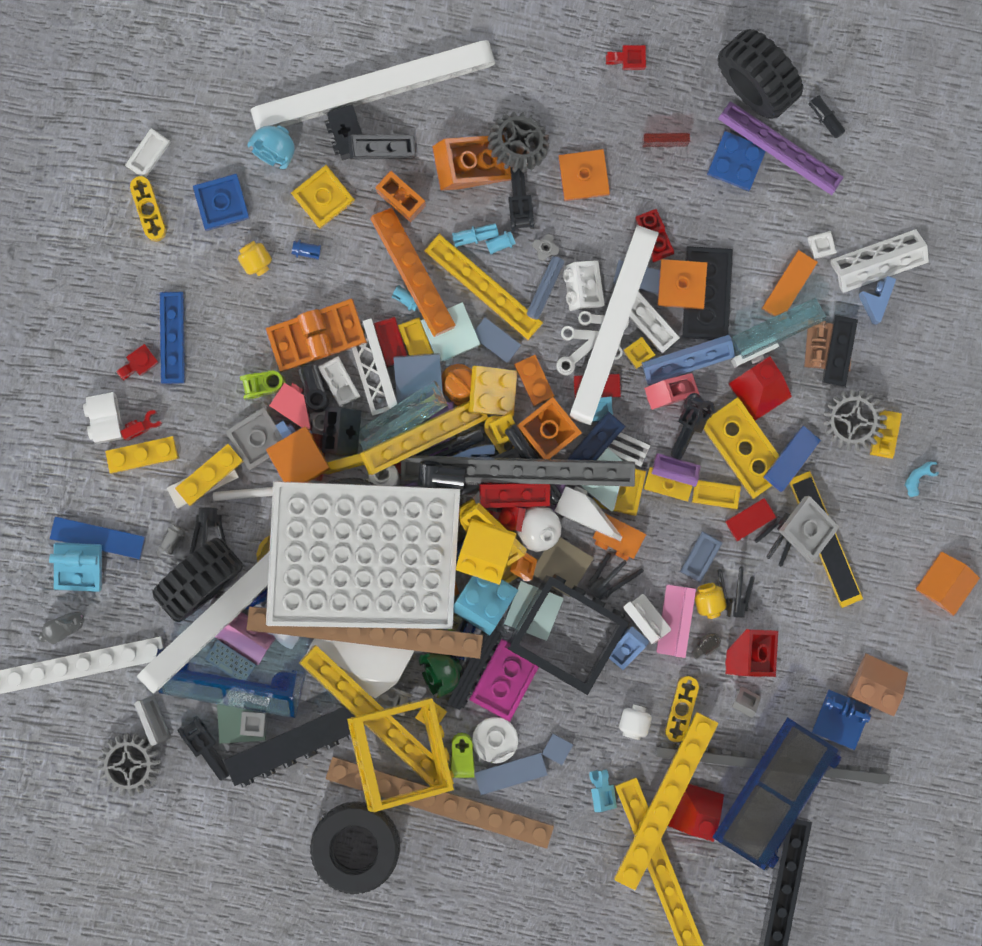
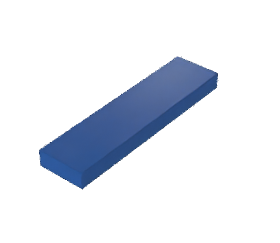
M160 292L161 384H185L183 292Z
M59 517L54 518L50 535L51 540L65 543L102 545V551L141 559L146 539L144 536Z

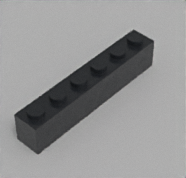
M343 706L226 758L223 762L233 785L241 784L243 788L254 783V777L261 774L263 778L276 773L275 768L281 765L284 766V769L296 764V759L301 756H305L308 759L317 755V749L324 746H326L327 750L340 744L338 740L346 736L348 740L352 739L347 719L355 717V715Z
M785 814L759 946H788L812 822L809 819Z

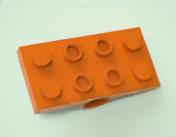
M352 298L320 310L307 311L294 319L265 328L280 372L367 343Z

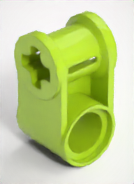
M277 371L252 373L239 377L240 381H243L244 400L278 393L283 384L286 383L285 377ZM278 376V386L271 388L269 386L270 378Z
M457 733L452 739L451 771L454 774L453 778H474L473 744L471 737L467 733ZM460 739H464L465 743H469V745H465L464 749H460L459 745L455 744H458Z

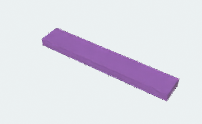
M731 101L718 118V120L831 196L844 178Z

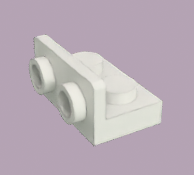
M581 261L564 266L563 278L566 282V301L569 305V310L575 311L583 308L604 306L599 262Z
M644 594L623 607L651 644H655L671 631L670 626Z

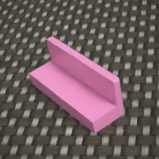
M673 585L666 586L662 617L670 626L671 631L657 642V653L682 658L686 657L696 589Z
M241 612L215 638L256 665H259L276 638L274 635L266 632L246 630L248 616Z

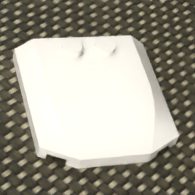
M315 638L307 651L308 653L314 645H317L362 689L374 698L379 697L398 683L415 652L414 650Z

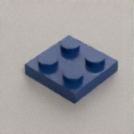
M725 131L707 175L750 191L766 151L749 140Z
M237 173L193 186L205 231L250 219Z

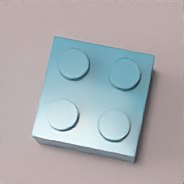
M472 576L455 602L453 612L490 635L512 602L518 589L504 580H501L499 585Z

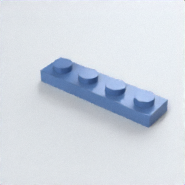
M726 335L643 362L642 367L645 380L648 385L734 358L732 339L730 335Z

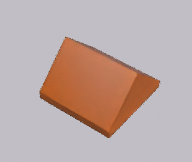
M940 552L915 590L954 616L980 578L966 564Z

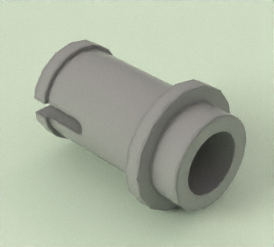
M175 524L167 528L168 533L161 546H159V549L164 552L167 545L170 544L166 552L169 555L173 554L180 538H184L183 533L185 530Z

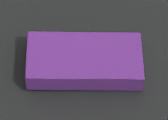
M657 453L651 474L696 487L701 466Z

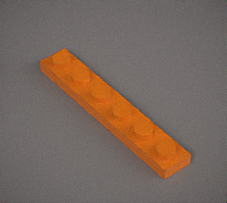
M391 207L372 215L371 221L432 335L436 337L454 329L456 325L393 208Z

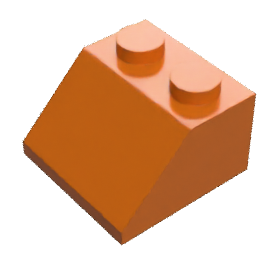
M554 397L517 425L540 459H551L582 434Z

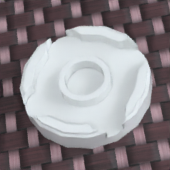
M502 717L484 719L473 732L472 743L474 751L481 759L487 762L497 764L508 760L513 756L518 745V735L515 727L511 722Z

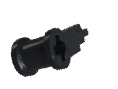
M510 167L513 197H508L511 231L527 227L534 229L531 195H526L524 173H522L520 168L513 172L512 167Z
M692 393L686 398L684 409L678 420L683 425V428L671 451V456L678 460L682 459L694 432L702 433L708 419L711 418L715 410L714 403L704 401L697 393Z
M195 716L194 721L184 728L180 727L177 729L179 735L195 757L202 755L220 781L229 776L223 760L213 748V745L216 744L215 739L198 716Z

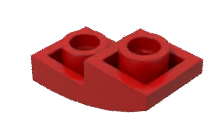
M657 209L636 216L637 225L659 232L651 254L653 263L674 255V249L665 232V226Z

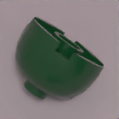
M430 652L424 653L419 657V665L424 664L425 671L422 672L423 679L433 695L437 693L436 698L447 695L457 687L460 680L459 672L462 670L457 658L454 659L451 655Z

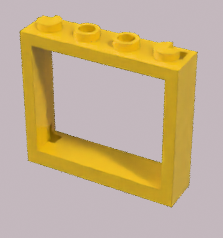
M424 698L347 719L368 811L377 812L454 790V774L449 770L447 762L450 759L449 752L443 745L444 731L438 723L437 715H439V709L436 708L433 698ZM422 708L439 784L381 800L363 723Z

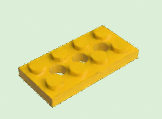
M737 397L714 413L708 419L703 430L748 494L754 499L773 486L764 478V475L779 457V454ZM728 423L737 425L738 433L735 436H730L726 433L725 428ZM741 442H748L751 445V452L748 455H744L739 451ZM757 460L762 461L765 465V469L761 474L755 473L752 469L753 463Z

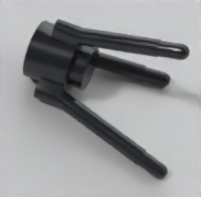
M199 508L189 554L195 551L200 526L203 527L202 546L207 542L208 527H215V523L217 524L220 539L226 543L222 527V515L217 514V508Z
M785 512L783 517L778 516L754 540L755 543L762 540L777 526H779L777 528L779 531L791 514ZM782 534L779 535L766 556L767 559L772 557L784 539ZM787 541L778 565L780 567L783 566L792 545L789 541Z
M607 553L594 576L589 580L591 584L587 588L599 600L604 596L608 598L613 592L643 573L644 569L637 570L611 587L612 585L609 582L627 562L623 560L605 579L602 576L599 578L611 557V553Z
M743 566L739 567L736 598H730V602H728L722 570H717L719 584L723 589L726 600L725 610H727V617L745 618V611H748V603L755 577L751 576L745 598H741Z

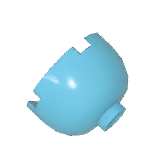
M277 125V127L263 126L259 128L247 144L248 148L250 146L253 147L252 153L271 166H274L275 163L281 164L280 169L288 167L295 151L293 140L288 135L289 131L280 125Z

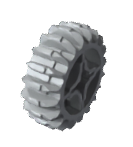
M851 389L850 397H848L846 392H842L843 400L835 396L833 399L837 405L828 404V407L833 409L832 413H824V416L831 417V421H824V425H831L832 427L826 430V434H835L830 439L832 442L840 439L838 443L839 448H842L847 443V451H851L852 446L855 445L856 452H860V444H863V447L868 450V441L876 445L877 441L873 437L875 435L880 438L883 437V434L878 432V429L887 428L886 425L880 424V420H887V416L879 415V413L885 411V408L883 406L876 408L880 400L875 399L871 402L873 398L871 393L864 398V390H860L858 396H856L855 390ZM856 402L849 414H839L845 405ZM863 403L867 404L872 410L874 421L863 417ZM858 414L857 418L867 423L856 424L857 426L853 427V423L844 418H851ZM837 420L848 425V438L844 437L839 431ZM860 428H872L865 437L855 440V436Z
M125 733L123 739L120 735L115 736L116 743L109 740L107 742L109 748L103 747L101 749L106 756L98 757V760L104 762V765H99L97 769L105 771V773L99 776L100 779L108 778L104 785L108 787L113 784L114 786L111 790L113 793L120 788V796H124L127 789L129 796L135 795V789L139 794H142L144 792L143 786L146 789H150L152 786L149 781H157V777L152 773L156 774L161 771V769L154 767V765L161 763V759L154 760L153 757L158 755L159 751L151 752L150 749L153 746L151 744L145 745L147 737H143L139 742V734L137 733L132 736V740L129 733ZM124 746L122 760L112 763L115 752ZM131 746L139 749L146 759L137 758ZM129 759L131 760L130 762L133 761L134 764H137L134 767L130 768V770H128V767L126 768L125 765L119 766L127 762ZM147 766L144 777L135 783L134 777H136L137 769ZM113 770L121 771L127 783L117 778Z

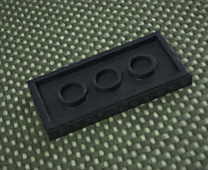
M686 247V261L706 262L707 274L704 309L683 308L682 338L714 340L729 335L733 249Z

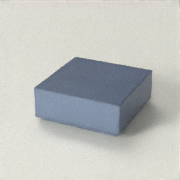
M553 733L542 755L563 765L573 744Z

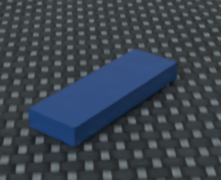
M805 426L800 427L764 475V478L780 492L784 491L821 440Z

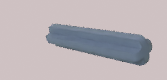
M552 257L531 302L527 316L532 319L538 320L555 285L564 265V260L560 257Z

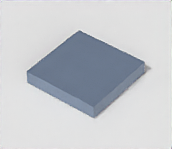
M440 353L394 357L397 403L443 400Z

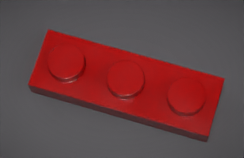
M479 484L480 504L484 508L550 506V484Z

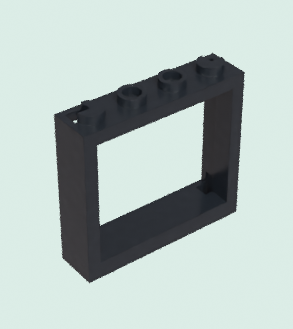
M556 574L553 577L546 575L505 648L588 695L629 622L624 620L625 614L613 609L611 612L604 608L606 603L595 597L592 600L585 597L586 592L574 585L571 589L566 586V580ZM552 586L617 623L584 682L519 645Z

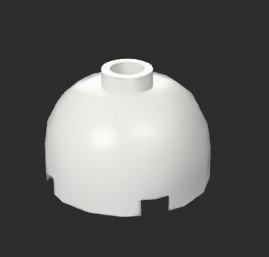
M546 506L526 507L522 532L514 531V533H517L516 539L525 548L535 552L546 551L552 548L561 536L559 517L552 509Z

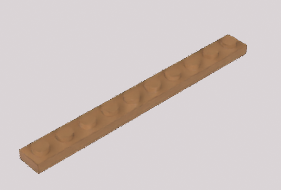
M249 606L246 628L249 631L479 659L481 655L482 634L420 628L267 626V608Z
M333 756L326 780L364 791L358 764ZM374 769L380 797L390 798L430 787ZM449 792L406 803V805L546 849L548 848L554 825Z

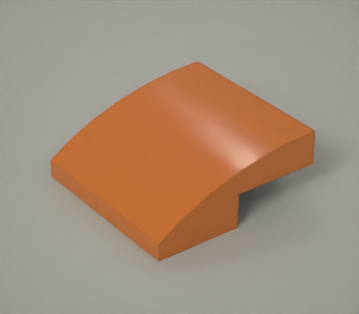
M306 426L266 449L283 482L308 483L330 470L322 451L318 448Z

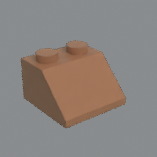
M865 653L847 696L888 715L895 716L904 696L908 672Z

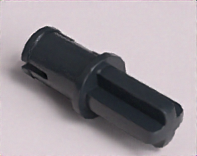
M820 95L808 103L819 117V122L825 125L834 138H838L845 133V128L834 115L835 111L829 109Z

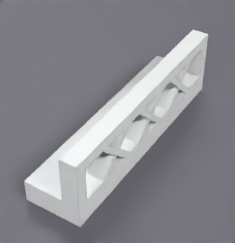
M916 229L831 259V265L838 275L839 287L843 293L929 262L927 244ZM908 240H916L914 244H904ZM886 248H894V251L884 252L883 250ZM867 255L873 256V258L869 260L861 259L862 257ZM844 263L852 264L851 266L844 269H841V267L839 266Z
M367 319L362 323V327L367 334V343L359 345L361 347L359 353L357 347L352 348L372 416L399 409L373 321L372 319ZM368 342H369V344H370V348H371V349H369V348L366 347V345L368 344ZM364 349L373 354L374 360L370 367L361 363L360 357ZM375 364L377 367V371L372 369ZM363 367L368 369L366 375L364 374ZM371 371L380 377V383L376 389L368 385L366 380ZM381 385L383 387L384 393L379 391ZM369 389L375 391L372 397ZM377 393L386 397L387 407L375 410L373 400Z

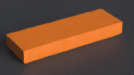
M798 250L761 309L781 321L818 262Z

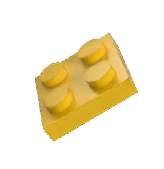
M472 366L469 412L498 416L510 413L514 417L517 371Z

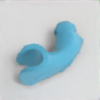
M926 462L911 472L904 485L910 497L919 495L918 483H920L919 479L923 475L937 476L939 472L932 473L930 471V466L936 465V462Z

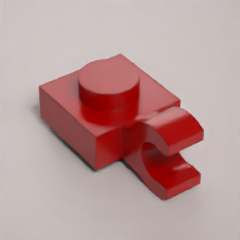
M623 45L622 52H607L606 65L622 63V70H645L646 45Z
M143 344L126 357L130 363L121 367L116 372L124 381L135 372L140 376L144 375L159 364V362L147 346Z
M148 411L144 421L138 422L134 420L125 424V429L120 431L124 440L129 441L148 432L152 428L160 427L162 425L161 421L151 422V417L157 414V411Z
M502 507V512L488 511L506 530L522 532L526 509Z

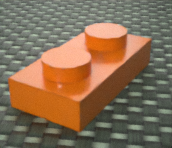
M536 355L514 364L533 406L554 397Z

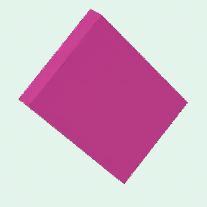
M501 639L469 700L510 722L539 667L505 648L508 641Z

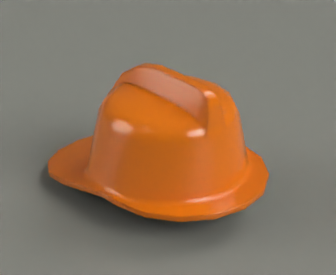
M463 364L450 365L441 375L442 389L444 394L455 405L460 406L470 401L472 369Z

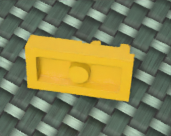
M885 410L879 413V415L887 416V420H880V424L886 425L887 428L878 429V432L882 433L883 437L880 438L877 435L873 437L877 444H871L870 455L893 459L902 413Z

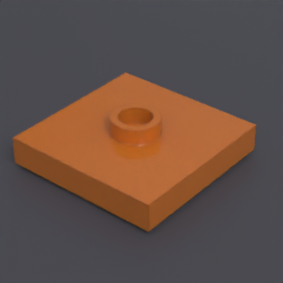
M604 149L558 155L564 201L610 195Z
M661 259L658 306L704 309L707 263Z

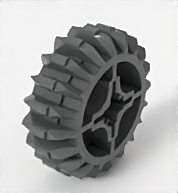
M515 112L511 113L510 116L505 114L502 119L498 118L488 136V149L493 150L491 157H498L497 164L503 162L505 169L510 166L513 172H516L520 168L522 173H524L527 168L532 171L535 166H539L542 163L543 159L547 156L550 143H548L549 135L545 134L546 127H539L540 120L534 122L532 121V115L526 118L524 112L520 116H517ZM506 132L508 140L504 143L502 134ZM530 142H534L535 151L533 152L530 151Z

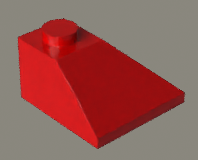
M770 356L729 383L734 394L740 399L754 421L792 397L782 373Z
M746 629L727 650L725 674L776 677L778 631Z
M688 784L668 827L714 842L721 820L724 794Z

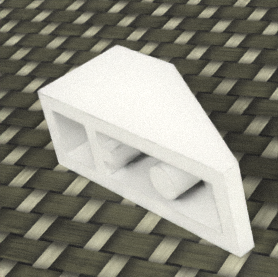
M575 486L574 490L565 487L554 512L618 541L622 540V536L598 504L587 496L588 491Z

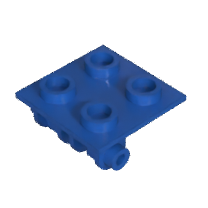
M828 690L812 733L855 750L865 723L870 721L871 714L869 713L872 707Z

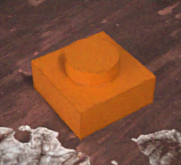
M525 553L523 557L511 564L510 572L524 581H530L533 579L537 559Z

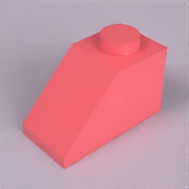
M692 373L666 379L644 388L652 410L685 400L692 393L699 394Z
M284 383L269 406L300 427L306 426L311 431L312 425L306 397L301 394L303 389L294 383H291L290 386Z

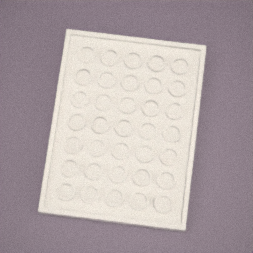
M273 481L266 625L452 629L460 489Z

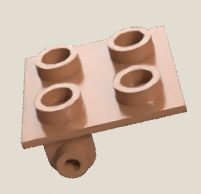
M808 321L804 367L825 369L833 324L826 323V321Z

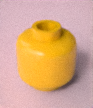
M252 241L239 249L238 261L247 274L252 275L256 273L257 276H260L269 270L268 265L271 263L272 257L264 244Z
M706 583L697 588L694 599L697 612L702 616H707L708 619L721 616V612L726 609L723 589L716 586L715 583Z

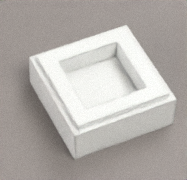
M831 231L808 237L814 260L837 253Z

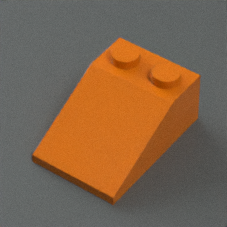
M502 135V140L505 143V136ZM488 136L445 138L432 146L441 191L465 189L511 180L510 166L505 169L503 162L497 164L498 157H491L493 150L488 149Z

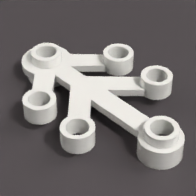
M583 311L579 314L578 321L583 326H587L590 323L602 324L605 315H593L588 311ZM586 314L590 319L588 322H583L581 316ZM570 326L562 329L561 337L566 341L572 339L588 341L571 356L562 357L558 360L556 369L559 374L563 376L572 374L575 364L593 349L599 331L576 330ZM567 329L571 330L572 336L565 337L563 332ZM620 344L618 347L620 355L618 357H615L614 360H618L622 356L623 351L620 347ZM563 362H568L570 364V368L568 370H564L561 367V364Z

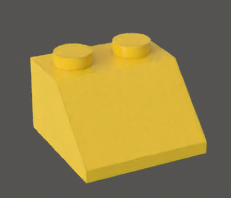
M472 518L455 570L500 585L517 533Z

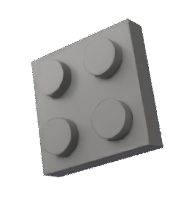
M265 407L225 431L249 471L269 460L270 457L266 449L283 439Z
M805 496L780 528L779 532L808 562H814L839 529V526L810 496Z

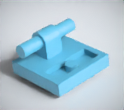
M56 542L54 544V554L49 556V562L54 563V590L100 592L102 590V545Z

